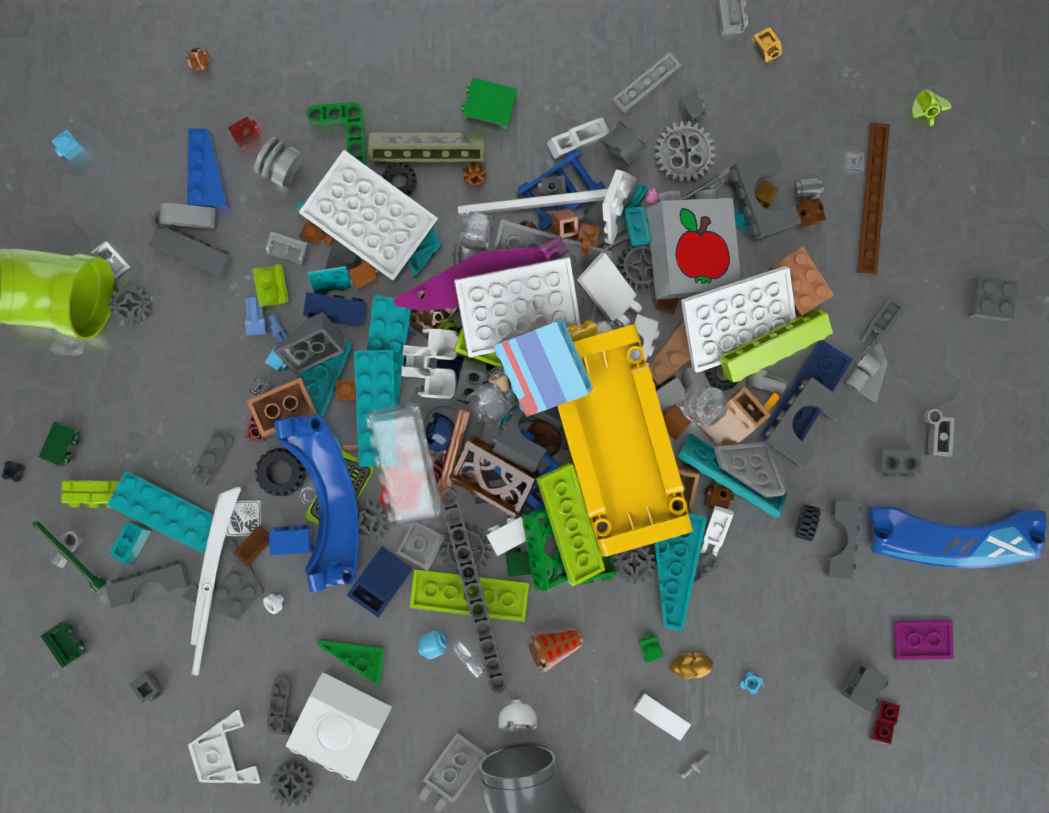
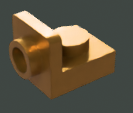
M770 27L753 35L754 41L763 52L766 62L782 54L781 41Z
M763 179L755 191L759 204L767 209L779 188Z

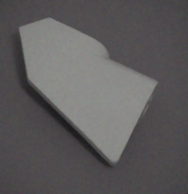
M869 344L857 360L856 368L845 383L862 396L876 403L888 362L881 344H877L874 349Z

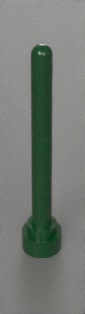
M39 521L33 522L32 526L89 581V588L94 593L103 587L106 581L101 576H94Z

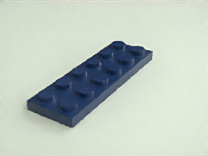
M818 341L760 434V437L764 440L766 439L765 433L770 426L774 427L778 422L776 420L777 416L782 410L786 411L789 407L787 402L792 395L798 394L800 391L798 387L804 379L808 380L812 377L833 392L853 359L825 341ZM802 407L793 418L794 433L801 441L804 440L821 412L815 407Z

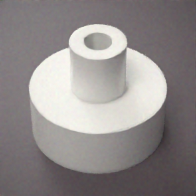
M269 594L263 599L264 606L270 613L276 614L282 609L281 602L284 601L282 595Z

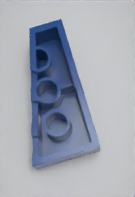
M188 129L187 205L230 209L212 133L208 129Z

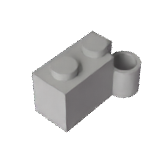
M938 409L926 411L924 420L927 424H930L927 456L952 457L955 418L943 417L942 412ZM931 412L937 415L935 422L930 419Z

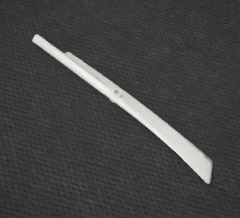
M235 487L218 495L206 545L194 612L190 644L196 645L192 675H199L219 558L241 487Z

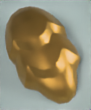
M700 652L682 653L670 663L669 668L672 673L679 675L683 679L701 678L710 673L713 668V661L707 655Z

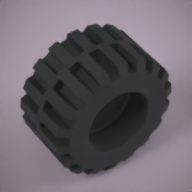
M274 448L261 455L260 461L256 463L257 469H255L257 477L255 478L259 482L260 488L265 490L264 492L273 496H288L298 491L299 487H302L303 480L306 478V469L288 449ZM277 461H285L291 467V477L283 484L274 482L270 475L271 467Z

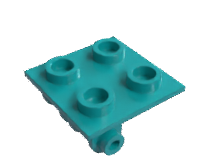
M346 266L307 272L313 292L326 293L327 291L344 290L352 287Z

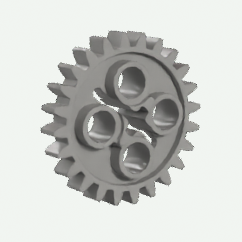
M680 121L679 127L673 123L672 130L667 126L665 129L666 133H660L662 139L657 138L656 140L660 145L654 147V150L659 151L654 154V158H659L656 165L662 164L660 172L666 170L665 177H668L670 174L673 175L672 181L677 177L679 178V183L682 182L683 178L689 183L692 177L696 182L698 180L697 175L703 178V171H710L707 165L712 166L714 164L710 160L716 157L715 154L711 153L716 147L710 146L714 139L708 140L710 132L704 134L705 127H702L700 130L697 129L698 123L694 127H691L690 121H688L686 126H684L683 121ZM681 136L685 137V151L688 152L686 156L688 169L685 168V155L681 153L683 149ZM695 138L698 144L692 146L689 144L688 139ZM676 140L679 143V147L673 148L669 142ZM691 157H698L700 159V163L693 164L691 162ZM679 159L681 166H674L672 160Z

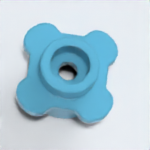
M748 671L744 681L740 682V686L742 689L746 688L751 694H756L760 685L763 684V679L756 677L753 672Z

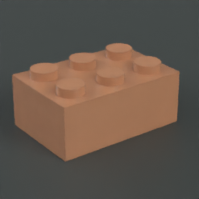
M801 247L768 269V271L784 266L790 268L795 314L797 317L802 316L834 295L804 247Z
M301 377L247 400L261 436L264 438L276 433L274 420L304 415H318L304 380Z

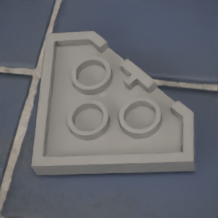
M767 442L718 446L714 449L719 467L764 497L783 496L785 494L784 485Z

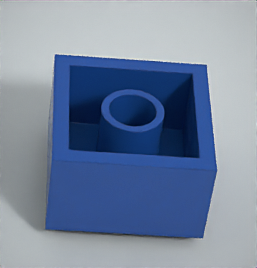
M308 525L293 526V530H288V526L274 527V531L269 532L270 555L313 552V528L308 529Z

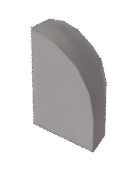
M692 368L685 369L682 376V384L688 394L686 396L688 401L713 392L709 380L702 371L695 373Z

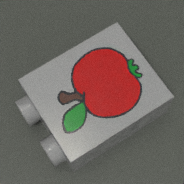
M718 190L695 192V199L683 200L682 191L660 193V202L647 208L656 300L688 298L740 281L741 273L733 198H718Z

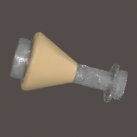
M502 366L493 368L489 372L488 382L503 391L507 398L506 406L510 408L516 407L519 404L517 395H513L509 387V377L505 375Z

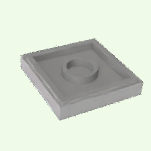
M413 519L396 553L428 571L446 536Z

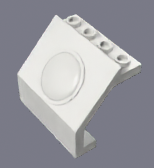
M322 672L291 733L286 747L295 754L307 757L313 763L323 765L329 771L341 774L347 780L356 781L392 707Z

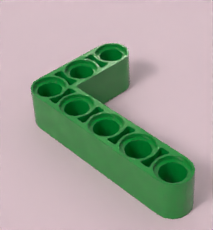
M356 102L310 106L306 114L312 125L346 124L347 152L367 166L364 114L361 106ZM353 109L359 110L358 115L355 117L349 115ZM337 110L340 112L337 118L330 117L333 111ZM314 112L321 113L318 119H312L311 117ZM359 128L360 133L358 135H351V130ZM354 147L362 148L359 154L352 153Z

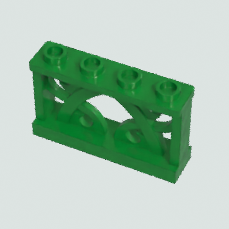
M546 507L522 515L534 588L542 591H548L550 588L568 581L558 546L554 551L553 559L544 552V545L548 535L555 539L550 520L546 516L548 515ZM542 518L545 522V525L539 523L538 519ZM552 567H553L552 576H551L550 579H548V575L551 574V572H552ZM558 569H561L562 573L558 575Z

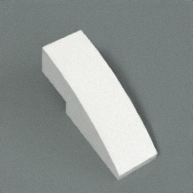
M603 117L555 136L547 144L556 160L566 156L573 150L578 151L603 139L609 130Z
M645 692L633 707L636 712L679 740L682 739L691 726L689 722Z

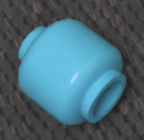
M432 631L420 637L417 648L421 656L433 659L445 653L448 643L442 633Z

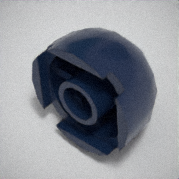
M435 412L431 416L434 418L433 422H428L422 442L426 443V445H423V448L440 452L447 449L450 445L454 423L449 417Z

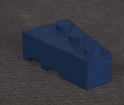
M306 292L303 315L309 319L323 312L332 323L364 327L368 305L361 298L348 300L344 299L345 296L333 295L332 297L321 292Z

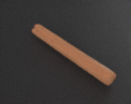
M464 409L458 411L436 494L437 501H440V491L444 487L451 486L452 483L449 478L456 467L470 412ZM446 492V493H444V495H443V498H444L446 501H447L449 492Z

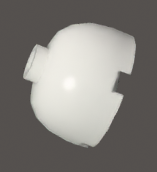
M512 700L511 704L506 705L499 714V730L502 729L504 732H522V729L528 727V731L536 729L537 717L534 709L528 704H523L522 700Z

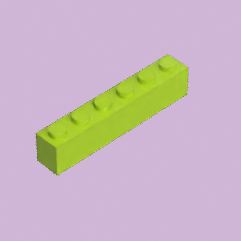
M816 308L720 356L719 360L725 377L733 383L739 382L744 377L757 373L762 368L773 365L778 360L789 357L794 352L805 349L816 341L825 339L833 333L828 313Z

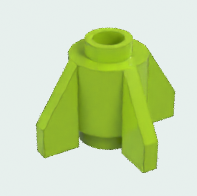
M927 89L921 91L916 96L911 113L914 118L925 115L928 124L933 126L934 117L938 115L940 108L942 111L951 109V104L948 100Z

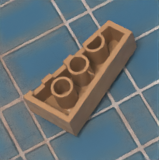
M684 320L649 365L652 379L656 386L691 359Z

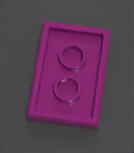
M953 620L893 621L895 660L954 659Z

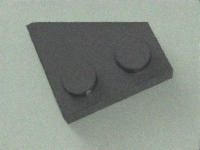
M334 239L325 269L346 266V269L350 270L361 265V259L357 254Z

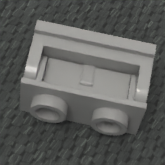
M716 0L721 35L744 32L746 26H748V15L744 14L746 0Z

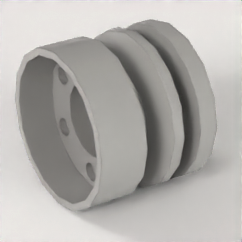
M273 136L260 150L254 165V171L258 174L262 173V176L265 178L272 173L271 181L284 188L297 172L303 154L291 146L285 150V143L283 141L279 142Z

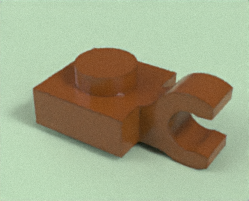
M308 219L299 235L300 238L315 245H318L319 241L332 246L334 241L333 237L324 234L321 228Z
M581 222L577 242L583 243L581 254L588 255L590 245L596 246L600 226Z

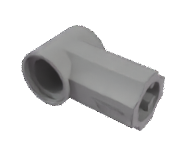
M761 369L759 372L749 375L746 385L757 390L775 392L777 395L782 396L787 380L768 374V371Z
M71 530L62 535L60 542L73 554L77 547L82 544L83 535L78 530ZM70 534L75 537V544L69 542ZM56 549L49 558L51 563L61 568H64L68 563Z

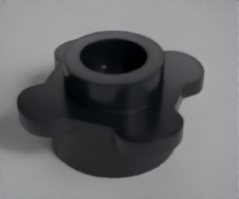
M12 461L5 462L2 473L3 479H13L14 482L20 481V474L24 469L21 463L14 464Z

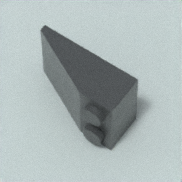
M322 312L303 322L274 348V352L295 374H298L343 353L344 335Z

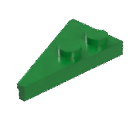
M317 640V645L321 649L335 656L346 666L373 682L374 685L380 686L385 648Z

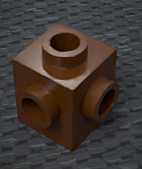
M811 197L800 200L801 204L796 205L802 222L800 224L801 228L827 220L824 206L819 198L811 199Z
M711 483L705 490L704 495L706 498L703 505L714 509L715 506L728 509V506L731 505L734 499L733 492L723 484Z

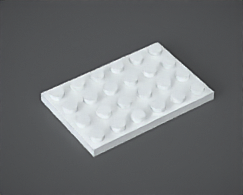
M343 150L299 211L309 221L393 281L438 220L436 216L345 150Z
M569 257L454 280L468 357L495 352V345L500 340L512 339L548 325L560 317L563 318L566 327L572 325L581 326Z
M787 266L681 300L692 370L695 373L721 365L720 356L796 319L790 268Z

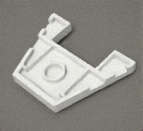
M617 169L603 202V220L607 221L604 233L608 234L605 237V243L611 245L618 231L615 221L617 216L622 214L623 200L628 197L629 193L632 194L638 179L631 174Z
M240 709L234 711L188 744L199 782L261 783L257 765L241 770L236 769L226 735L228 731L245 726Z

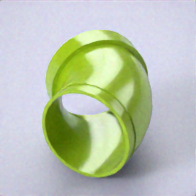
M0 248V323L53 329L64 336L81 340H89L103 329L112 310L108 308L109 305L113 304V302L109 301V298H114L112 292L115 291L114 274L111 266L105 259L85 254L70 256L36 250Z

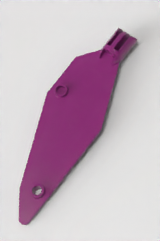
M558 236L540 247L478 252L394 299V305L420 311L459 308L454 280L556 260L569 253V251L566 249L550 257L552 253L566 246L563 242L548 251L546 250L547 247L562 239L561 236ZM418 292H425V297L419 298Z

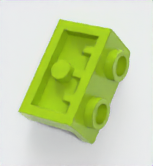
M281 264L252 269L259 307L276 306L289 301L284 279L285 274Z

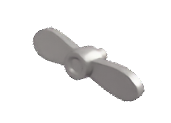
M706 753L699 761H694L691 764V768L681 775L682 779L693 770L701 773L700 764L711 756L710 753Z

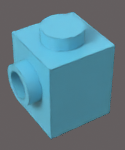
M67 129L52 140L55 145L53 148L60 157L64 156L68 160H71L84 150L76 137Z

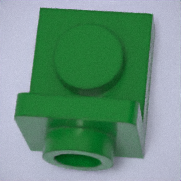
M653 633L642 635V639L638 641L645 663L664 658L658 636L653 635Z

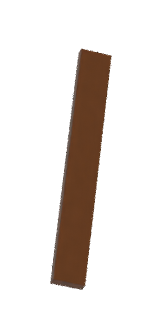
M870 123L857 274L877 275L890 124Z

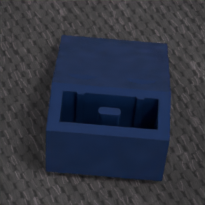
M381 547L346 596L379 618L413 568Z

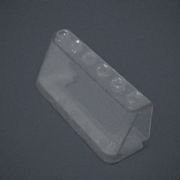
M408 402L367 412L368 418H365L367 428L371 429L372 432L370 437L371 446L376 449L377 453L374 456L376 467H380L381 471L378 477L380 485H384L385 493L382 494L384 503L388 504L390 510L387 511L389 523L392 522L396 526L442 518V506L418 404Z

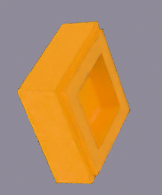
M775 392L771 393L762 406L769 412L780 396Z

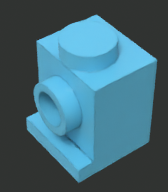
M273 348L265 363L285 374L288 366L278 357Z

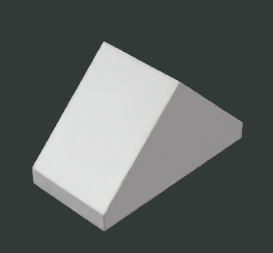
M107 240L91 252L93 256L103 258L109 263L115 279L130 268L115 246Z

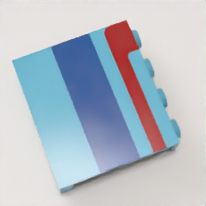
M562 317L555 319L548 325L512 339L500 340L495 345L496 356L503 364V371L509 377L511 389L517 395L520 409L524 411L526 417L588 395L594 389Z

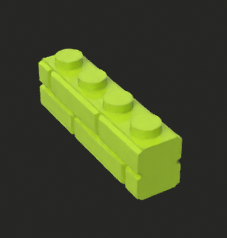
M63 480L61 502L68 503V507H80V503L87 504V507H99V504H106V508H111L107 504L120 481Z

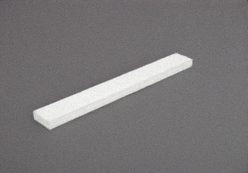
M608 189L462 205L458 207V214L469 216L600 201L605 199Z

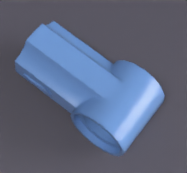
M245 298L247 315L245 329L247 336L267 334V322L264 317L263 307H259L258 298Z

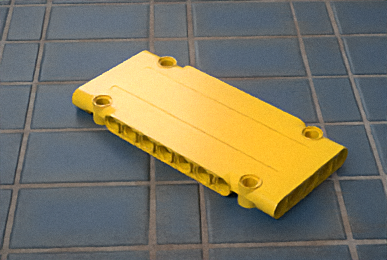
M636 324L573 341L594 389L588 395L560 404L557 407L601 556H610L692 532L693 528L687 510V503L683 496L682 482ZM633 349H638L640 352V356L636 360L630 358V352ZM675 500H681L682 502L679 509L672 508V503ZM599 522H606L607 527L605 530L600 531L597 529L596 526Z

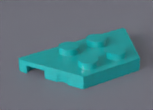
M433 227L407 261L414 277L418 276L441 247Z

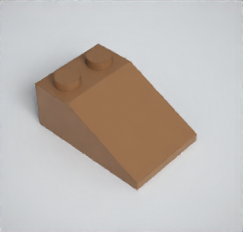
M675 460L684 490L683 496L687 503L688 513H691L700 471L690 464ZM675 500L672 503V508L679 509L682 505L681 500Z

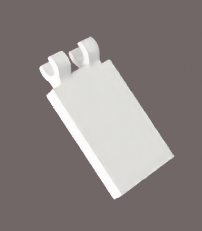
M601 253L577 279L606 319L610 322L615 320L619 327L622 325L627 326L631 323L623 315L626 310L631 314L634 311L636 314H639L643 309L639 303L633 300L636 297L635 292L606 253Z

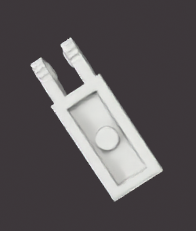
M718 506L714 507L703 537L701 553H705L708 543L714 544L711 553L717 556L727 534L734 511Z

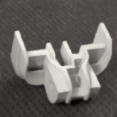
M424 329V333H429L428 347L404 345L403 355H407L406 367H401V376L425 378L424 392H418V395L421 397L452 398L457 386L455 372L450 369L430 368V358L455 359L458 352H455L454 348L459 335L456 331Z

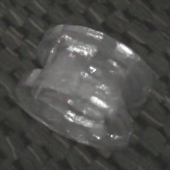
M307 487L301 491L300 499L304 504L310 505L316 501L317 495L314 488ZM306 491L308 493L310 491L313 492L312 501L310 499L308 501L305 500L306 495L304 493Z

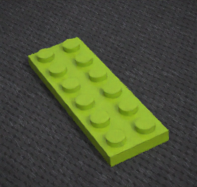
M568 463L536 478L569 584L575 586L604 571L605 567L573 464Z
M414 569L410 608L470 615L460 574ZM479 577L490 618L525 622L529 583ZM470 586L468 588V592L471 594H475L479 590L477 586ZM477 604L473 607V611L481 612L484 607Z

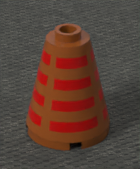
M567 629L530 635L527 637V642L531 640L532 644L528 645L531 656L536 666L542 667L539 671L544 673L580 648L583 637L580 631Z

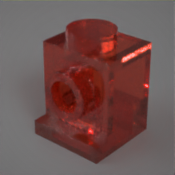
M248 116L228 127L240 148L259 136L257 131L260 128L255 120L250 121ZM248 129L250 132L244 135V130Z

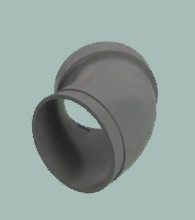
M539 746L509 747L487 755L479 763L481 786L489 813H585L578 805L574 807L566 797L558 778L555 754L549 749Z

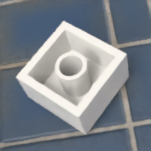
M521 516L518 518L510 517L505 520L507 524L501 527L497 524L488 529L490 533L486 536L497 556L526 541Z

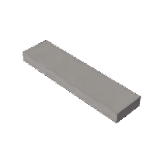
M669 51L614 96L612 101L625 114L682 67L681 63Z

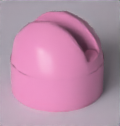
M655 188L646 193L645 199L648 204L653 205L660 202Z

